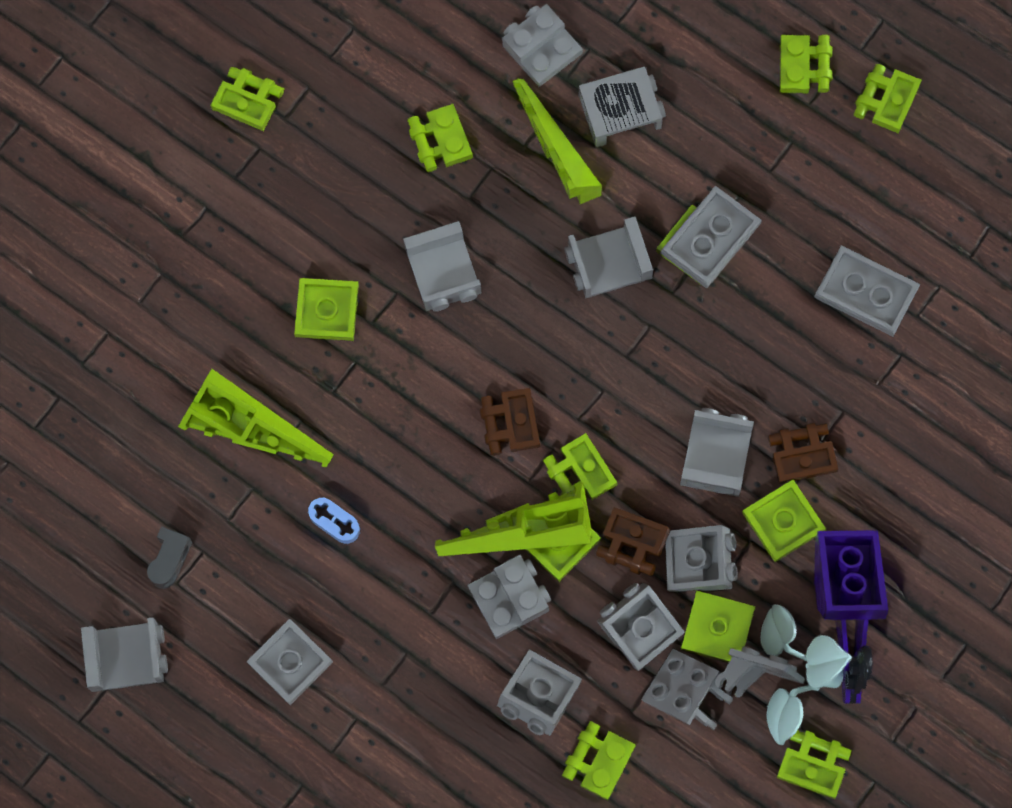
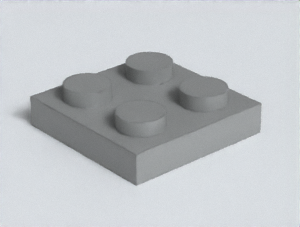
M291 619L246 661L289 705L333 663L332 659Z

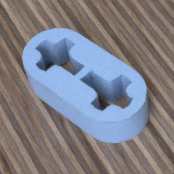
M317 498L311 502L308 513L311 521L316 526L343 544L352 543L358 538L360 527L358 521L352 515L327 498ZM325 506H328V514L333 518L331 521L325 516H321L318 519L315 509L317 507L323 509ZM339 521L343 525H348L349 522L352 523L351 529L353 533L351 535L349 533H345L343 536L340 535L342 531L336 525V522Z

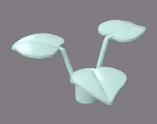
M775 604L768 611L761 629L760 639L764 651L768 655L779 656L785 650L787 653L808 662L805 667L807 668L806 677L809 685L792 689L790 693L786 689H778L772 695L767 707V723L770 733L779 745H784L785 741L797 732L803 720L802 702L796 695L811 690L818 691L822 687L838 688L843 681V668L852 657L832 638L825 635H820L813 639L806 655L792 649L789 643L796 636L794 618L785 607Z

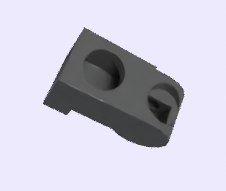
M161 526L157 539L162 543L157 558L149 564L147 574L156 587L165 589L175 583L190 550L192 541L188 536Z

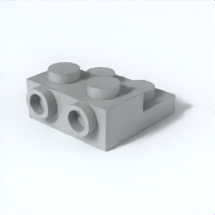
M547 4L542 8L538 5L531 8L525 16L527 19L519 25L516 22L510 24L503 32L505 36L502 37L505 50L538 87L583 54L582 47L567 32L565 24Z
M723 525L671 530L666 540L667 590L670 592L702 590L705 592L733 589L732 581H736L738 577L737 566L735 563H731V551L736 550L734 533H730V529Z
M521 555L494 568L493 572L467 585L495 639L549 612L547 603L551 601V598L544 585L538 587L533 579L537 572L530 559L524 561Z
M637 583L629 586L623 592L625 598L618 604L614 602L607 604L599 612L602 617L597 620L611 641L619 647L632 666L638 671L685 633L652 588L644 583L640 586Z
M529 649L501 693L497 706L501 708V713L510 720L519 718L528 723L527 726L531 732L537 735L546 733L550 736L580 686L582 678Z

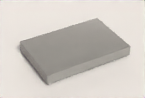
M715 186L663 247L661 254L705 288H708L760 226L762 220Z
M841 245L814 298L894 337L920 284Z

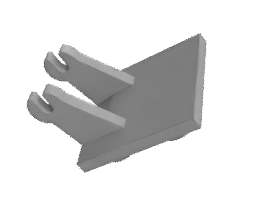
M742 647L741 651L730 648L729 655L732 658L725 671L720 673L715 680L716 687L721 689L723 681L727 680L725 690L728 695H731L733 688L737 686L735 696L739 698L764 673L801 684L804 683L805 678L796 672L797 667L788 664V661L783 658L770 655L768 659L761 656L760 652Z
M672 649L641 700L688 725L695 718L707 727L708 725L712 730H715L717 724L702 713L698 707L708 691L729 705L733 698L722 689L716 687L715 680L721 673L720 671Z

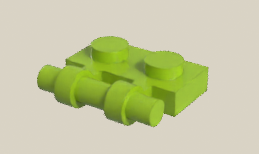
M781 35L780 93H809V83H818V92H829V82L832 81V70L829 69L832 46L830 45V37L828 35L818 36V46H810V36ZM810 59H818V70H810Z
M876 64L873 71L867 75L865 80L867 85L863 94H860L855 102L857 107L854 116L864 119L867 111L871 110L875 112L872 123L899 134L922 80L896 69L891 79L883 76L886 68L881 64ZM879 88L886 90L881 101L873 98Z
M232 66L228 72V77L236 80L234 85L223 81L210 106L214 111L264 131L276 107L275 102L267 98L272 95L280 99L284 88L275 85V81L269 78L264 80L252 75V71L245 68L240 70ZM248 85L259 91L256 95L244 90V88Z
M454 104L427 112L428 124L422 125L418 116H412L407 120L410 126V137L412 140H415L419 150L417 153L419 161L424 163L427 172L437 169L435 160L443 158L446 167L473 158V153ZM434 135L438 146L430 147L426 137Z
M586 433L561 448V452L565 457L563 461L558 463L553 454L543 460L548 468L547 474L550 479H555L562 491L560 495L574 490V485L570 483L565 475V472L571 468L579 482L583 483L584 490L591 500L617 486V481Z
M590 721L585 731L580 732L577 738L579 743L572 756L568 755L565 761L567 766L562 776L573 781L577 771L586 775L581 783V787L608 801L636 744L608 731L604 741L596 738L600 726ZM590 747L598 751L591 766L583 762Z
M797 730L790 740L801 744L799 752L790 748L786 749L776 778L835 799L846 769L834 765L836 758L848 761L852 750L841 746V743L832 740V742L815 737V733L808 730L805 733ZM810 748L826 753L825 761L809 756Z

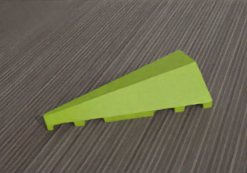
M524 79L514 80V88L546 158L551 157L569 199L577 196L579 203L582 204L601 196L602 185Z
M213 369L209 372L178 426L183 430L192 428L204 431V435L209 437L219 435L230 438L232 443L276 454L279 451L294 455V459L299 461L305 458L320 462L322 467H327L334 455Z
M583 483L574 484V490L560 496L556 492L549 494V500L531 506L527 503L486 520V526L470 532L468 528L460 531L461 536L443 542L439 539L435 542L438 556L590 544L591 523Z

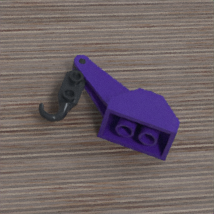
M878 530L817 531L814 566L817 609L824 620H835L838 645L847 653L846 620H856L854 656H851L852 658L843 668L842 698L844 704H860L861 689H866V684L871 678L873 667L872 650L866 645L869 619H886L888 613Z

